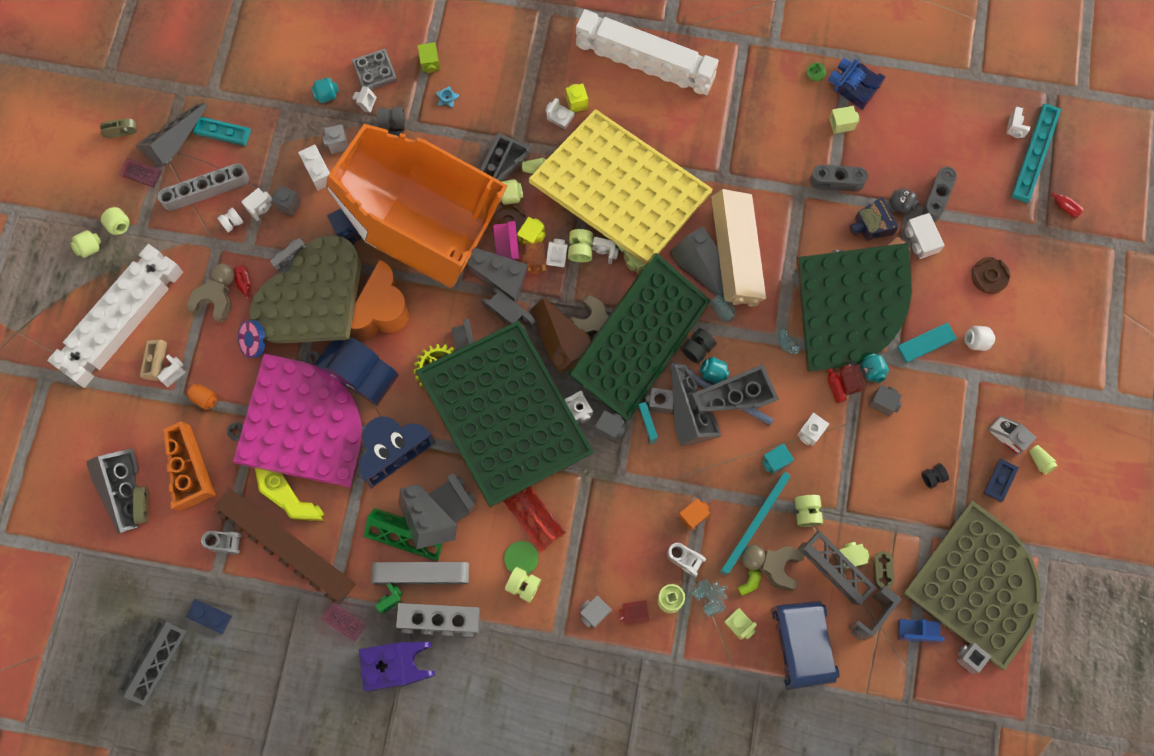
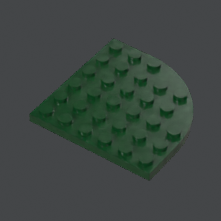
M908 243L796 257L807 371L856 365L863 362L862 360L870 354L877 355L890 344L900 331L911 302L912 284Z

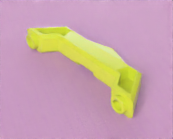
M255 468L259 492L282 509H285L291 520L324 521L321 517L324 513L320 506H314L313 503L300 502L282 473Z

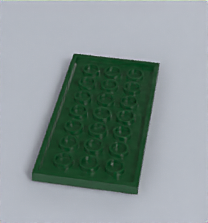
M653 253L568 375L614 413L620 415L624 421H628L711 300L659 254Z

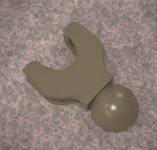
M219 263L210 270L211 280L207 279L203 286L197 287L192 291L187 304V310L189 313L198 314L204 305L214 303L213 318L218 323H224L232 308L231 301L228 298L229 288L227 286L234 280V272L231 266Z
M586 295L583 299V304L591 312V316L585 320L575 317L570 319L574 322V325L587 332L591 338L597 334L609 316L605 312V306L602 301L593 296Z
M749 545L744 549L741 559L747 568L751 570L759 569L760 572L765 573L772 586L788 591L796 590L797 581L786 575L784 566L787 561L798 563L804 560L805 556L798 549L786 546L776 551H764L758 545Z

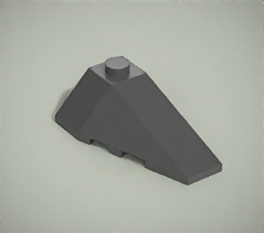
M205 103L196 104L179 115L178 121L168 122L164 125L163 131L151 133L135 146L154 163H169L173 160L172 156L178 152L207 105Z
M701 227L687 235L670 251V254L682 270L687 271L696 281H700L710 292L727 303L724 299L718 249L705 228Z
M763 364L692 394L699 412L760 408L779 400Z
M133 448L97 456L86 461L91 480L117 532L121 533L138 528V524H135L133 518V491L135 487H138L136 485L138 464Z

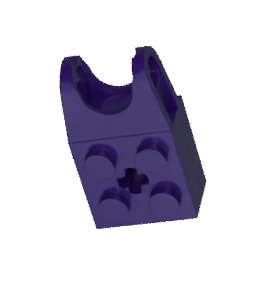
M399 642L359 649L363 691L370 692L406 686L434 677L435 671L418 670L414 662L419 652L432 648L431 642ZM381 663L388 665L383 673L379 670Z

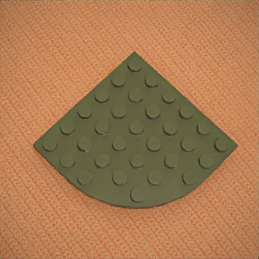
M971 501L908 585L903 595L968 645L973 643L978 645L991 656L989 661L1004 671L1034 628L1038 617L1039 603L1041 602V587L1031 555L1029 556L1020 538L1005 524L974 501Z

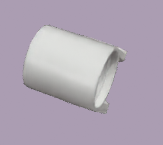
M674 543L667 550L669 561L695 577L698 575L697 571L702 562L706 561L704 556L681 543ZM678 548L681 551V557H674L671 552L672 549Z

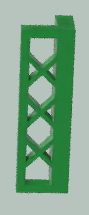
M374 508L367 517L363 537L437 562L440 559L444 543L432 545L437 547L436 554L429 552L426 547L417 549L416 546H411L407 540L413 538L404 517ZM371 526L377 527L381 533L375 534L370 532ZM389 533L397 534L399 540L391 539Z

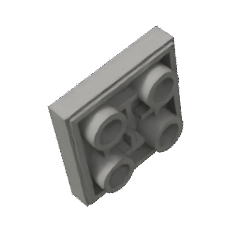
M386 49L352 59L362 87H369L370 90L398 81Z

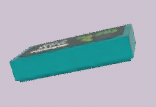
M645 402L640 403L638 411L649 444L656 443L658 436L647 404Z

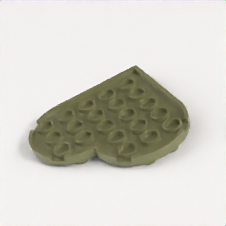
M327 235L318 237L308 243L306 248L301 249L293 259L289 272L277 274L265 282L254 295L250 308V320H256L261 324L265 332L264 339L272 343L349 340L361 272V258L358 250L349 240L341 236Z

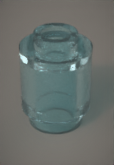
M723 294L717 295L710 301L712 310L721 322L725 321L728 323L736 317V309L731 302L725 301Z

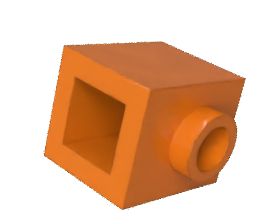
M697 498L682 510L678 517L692 531L709 517L710 508L705 501H700Z

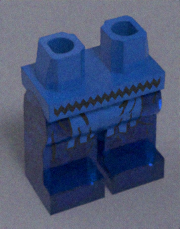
M843 58L837 67L844 72L843 75L834 70L828 81L835 85V92H839L843 97L863 110L882 85L885 76L881 73L879 75L875 74L864 64L859 63L857 59L851 62Z

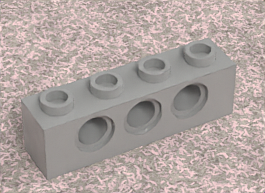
M398 603L396 628L401 630L403 634H413V630L421 631L423 635H433L434 632H442V636H454V633H462V637H474V634H479V607ZM418 614L423 615V622L415 625L413 622L414 617ZM438 615L443 616L444 621L442 625L435 626L433 623L434 618ZM459 616L463 617V625L455 627L453 624L454 619Z

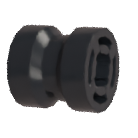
M941 463L934 465L930 470L926 469L921 472L922 479L929 489L936 487L940 482L944 483L949 480L948 472Z

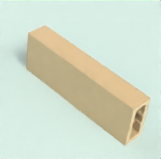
M722 189L711 196L724 299L727 302H733L735 305L743 303L748 304V306H757L759 302L766 299L752 194Z

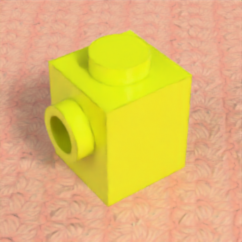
M583 83L579 85L573 84L566 88V100L569 109L574 113L588 109V96Z
M528 217L517 233V241L534 250L538 242L541 243L546 236L543 223L539 219Z

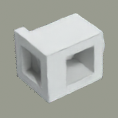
M257 188L241 202L252 217L258 221L260 220L258 216L266 213L272 205L270 203L272 197L266 191L263 193Z
M582 391L564 399L577 423H584L591 419L593 411ZM582 405L583 409L577 410L576 407Z

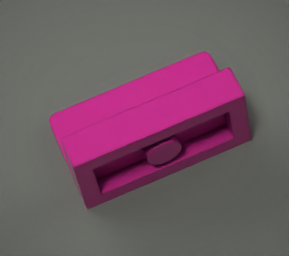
M515 221L494 225L496 254L512 260H519Z

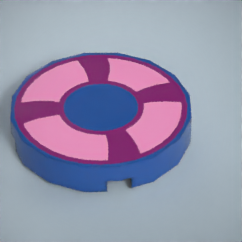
M256 320L244 321L238 332L240 350L248 358L259 357L265 349V343H263L265 332L261 324Z

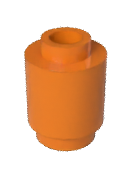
M193 384L187 392V397L190 398V401L205 410L213 408L218 400L215 392L200 384Z

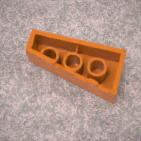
M180 421L163 429L165 452L168 456L167 472L170 477L171 509L183 511L216 496L191 425Z

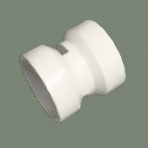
M233 207L225 215L217 217L228 233L233 230L234 226L243 223V220Z

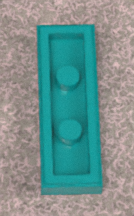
M200 117L195 124L193 133L194 135L246 147L251 129Z
M947 322L898 345L897 349L907 364L954 342L957 337Z

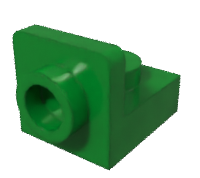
M387 584L392 595H385L378 600L379 603L375 606L380 614L383 615L397 606L398 603L403 602L400 598L403 594L397 585Z

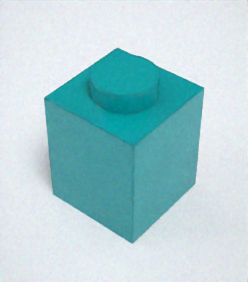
M783 443L766 453L762 457L763 462L761 463L766 472L774 475L792 464L794 458Z

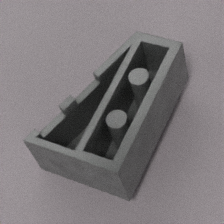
M498 133L480 170L501 182L506 181L522 165V162L530 157L532 148Z
M419 484L400 488L399 505L417 549L455 540L457 525Z

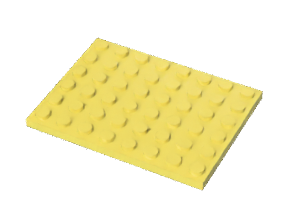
M596 109L529 178L530 184L644 264L648 262L653 253L659 254L713 190Z

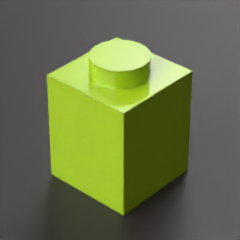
M436 43L418 45L422 72L433 73L440 70Z

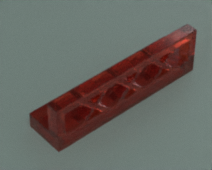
M531 487L503 501L541 551H544L550 544L566 533ZM516 501L522 504L523 512L516 508ZM528 517H532L534 520V527L529 525ZM540 532L544 533L549 539L545 543L540 539Z

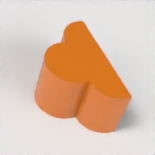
M379 260L355 303L350 337L356 340H368L378 330L388 334L399 332L409 321V310L403 294L398 289L390 266Z

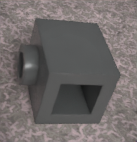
M280 185L278 190H275L272 195V203L276 210L293 217L301 203L297 192Z
M880 385L869 407L891 416L893 412L897 413L902 405V402H900L902 395L894 388Z
M604 410L595 426V432L615 442L617 438H622L626 430L624 428L625 421L622 420L623 418L616 413L610 414Z

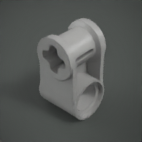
M207 531L202 535L201 543L212 552L238 555L240 554L238 550L239 542L243 534ZM211 537H216V543L212 546H209V539Z

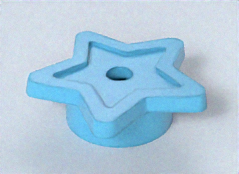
M450 86L436 92L440 98L439 106L448 105L453 108L454 100L459 98V94L454 93Z

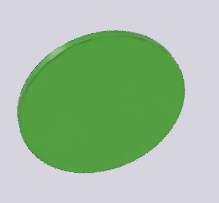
M515 542L505 552V565L510 572H513L518 567L529 574L538 564V552L528 542Z

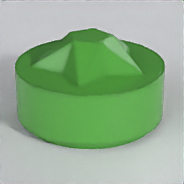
M813 63L807 69V75L811 81H820L826 74V70L821 63Z

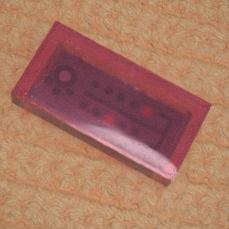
M127 158L119 174L154 188L162 172L157 168Z
M333 602L321 619L353 641L357 640L367 625Z

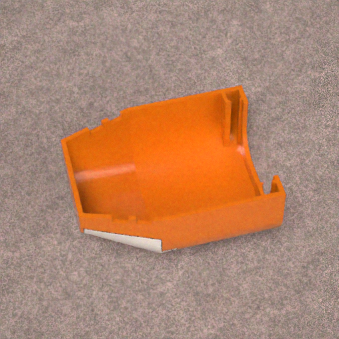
M363 124L328 175L326 182L327 190L365 243L452 289L468 263L474 247H477L508 185L424 139L417 138L415 141L405 138L406 134L400 133L399 136L388 134L386 129Z

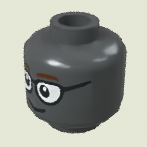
M900 188L892 193L889 203L893 210L907 215L917 209L919 201H917V194L906 188Z

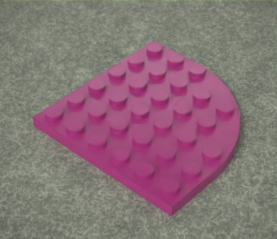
M264 354L233 460L234 464L351 488L362 442L361 419L351 394L341 382L312 364Z

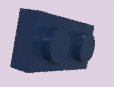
M999 459L983 494L1000 503L1003 502L1019 467Z
M194 599L186 618L223 634L232 616Z

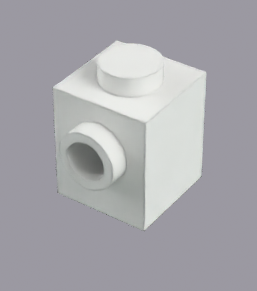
M813 413L797 435L804 444L814 446L829 423Z

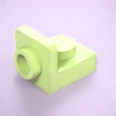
M740 608L724 622L740 640L744 637L748 640L756 632L754 628L757 624L752 622Z

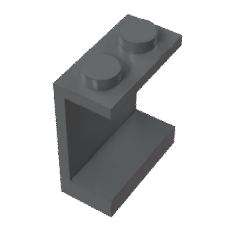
M887 586L880 588L872 596L884 606V609L871 626L867 628L860 621H857L848 627L856 639L865 641L872 638L902 600Z

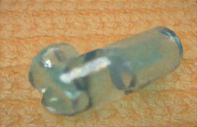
M788 330L778 331L781 349L790 354H798L801 347L799 344L789 340Z

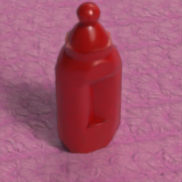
M1055 192L1051 194L1057 205L1072 217L1078 218L1083 212V207L1068 196L1055 194Z
M240 265L233 268L234 279L237 288L248 299L250 297L251 281L246 267Z
M830 368L827 370L829 372L827 377L828 384L836 403L839 404L846 400V395L840 378Z

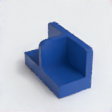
M925 619L898 620V640L930 643L944 641V637H940V622L926 621Z

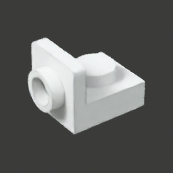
M557 98L550 102L545 110L547 120L563 129L567 128L575 116L573 111L560 105Z
M1015 107L1010 114L1006 134L1012 135L1015 138H1024L1029 132L1030 127L1022 125L1024 116H1022L1023 108Z
M594 237L593 250L603 255L608 253V264L612 265L613 259L617 260L619 249L616 248V243L612 240Z
M554 238V242H549L546 265L565 267L569 245L565 243V240Z
M168 354L166 358L172 365L165 367L160 375L157 376L166 387L172 385L186 373L181 368L184 364L177 357L173 359Z

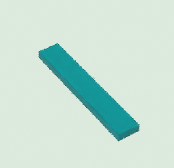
M1046 103L1042 105L1011 198L1027 204L1030 202L1061 112L1060 108Z
M784 472L721 569L720 573L724 576L730 573L790 479L788 473Z

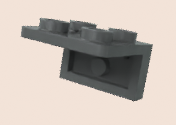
M452 473L447 476L448 482L429 493V495L454 523H457L476 510L474 503L477 501L471 492L466 493L463 487L466 484L460 476L456 477Z

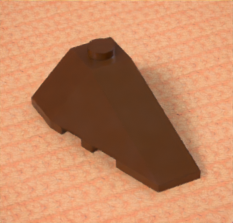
M542 298L531 308L533 317L547 353L558 372L570 371L592 340L587 332L579 329L570 318L567 319L558 308L546 298Z

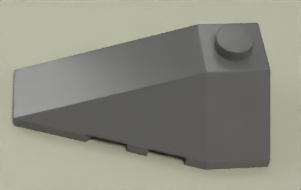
M687 365L671 366L675 429L680 444L694 445L721 437L713 412L710 414L709 412H699L692 396L693 393L697 392V383Z

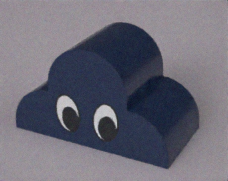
M352 337L349 340L330 341L314 363V366L378 406L399 376L392 367L382 361L370 348Z
M377 417L371 420L363 431V442L368 451L360 461L361 476L372 489L434 445L435 442L430 432L419 424H407L400 427L394 419L389 417Z

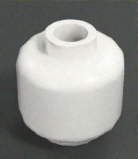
M972 326L965 333L964 340L971 350L987 351L995 343V335L991 328L987 326Z

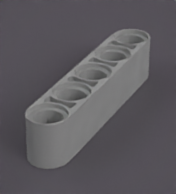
M237 163L163 188L158 192L157 197L166 210L172 211L242 187L249 182V175L244 166Z
M375 562L371 564V584H469V563Z

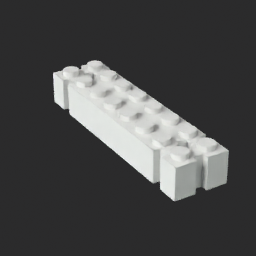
M584 9L576 26V46L582 50H595L594 52L598 56H605L614 62L626 64L632 69H639L648 75H655L664 81L673 82L682 88L692 87L694 92L698 94L708 95L716 76L718 59L707 55L703 57L698 55L697 51L604 17V19L600 18L598 14Z
M150 244L139 254L141 257L139 262L133 261L63 341L66 346L62 351L57 349L47 360L83 388L94 378L91 373L95 368L100 371L169 290L166 285L170 281L175 283L183 273L175 262L166 256L164 257Z

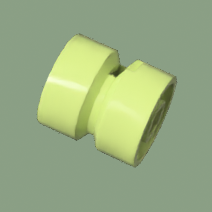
M584 229L570 231L569 244L571 246L568 249V259L580 263L591 261L593 233Z
M819 495L795 497V509L799 511L796 515L798 527H813L823 524L822 513L819 511L821 508V497Z
M516 567L505 586V590L513 595L518 593L521 599L530 603L538 590L541 579L532 574L527 576L526 571ZM524 582L528 583L525 589L522 588Z
M669 584L664 586L657 598L659 608L668 614L679 611L684 604L685 593L678 585Z

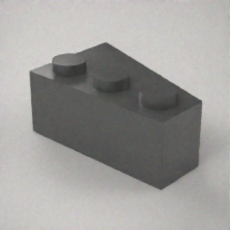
M475 247L468 262L471 274L485 284L498 288L517 303L528 274L527 264Z

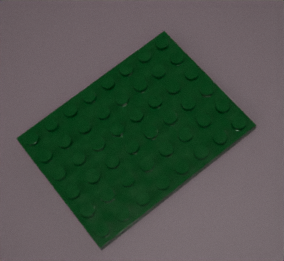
M519 320L416 370L418 378L489 508L594 453Z

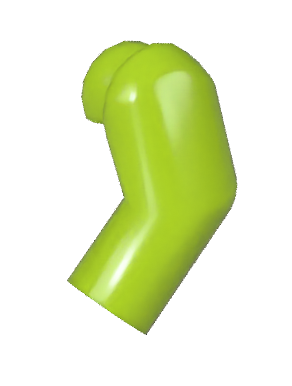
M750 569L748 572V582L737 587L741 596L758 588L762 578L758 570Z

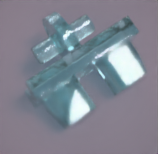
M707 579L698 583L699 586L695 588L692 594L698 601L707 596L710 603L703 607V610L708 617L717 613L720 614L727 609L722 602L728 598L723 592L728 589L726 585L720 587L716 581L711 586Z

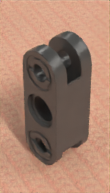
M818 165L813 169L810 184L815 189L860 191L868 179V173L861 167ZM835 176L841 177L842 180L836 179Z
M943 167L940 169L933 181L924 205L922 215L930 213L934 222L944 212L955 184L957 174L953 168Z
M496 287L491 288V292L494 295L491 300L484 297L481 300V303L507 325L519 319L529 326H533L536 322L526 310Z

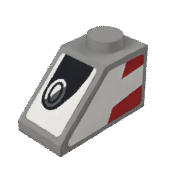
M1001 415L987 429L1016 456L1022 453L1037 438L1022 424Z

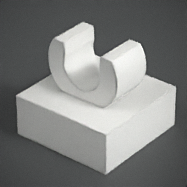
M362 87L361 92H355L352 99L357 100V105L364 112L370 113L377 97L369 87Z

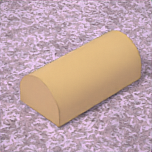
M163 340L147 341L140 372L141 378L159 381L157 376L162 371L167 342Z

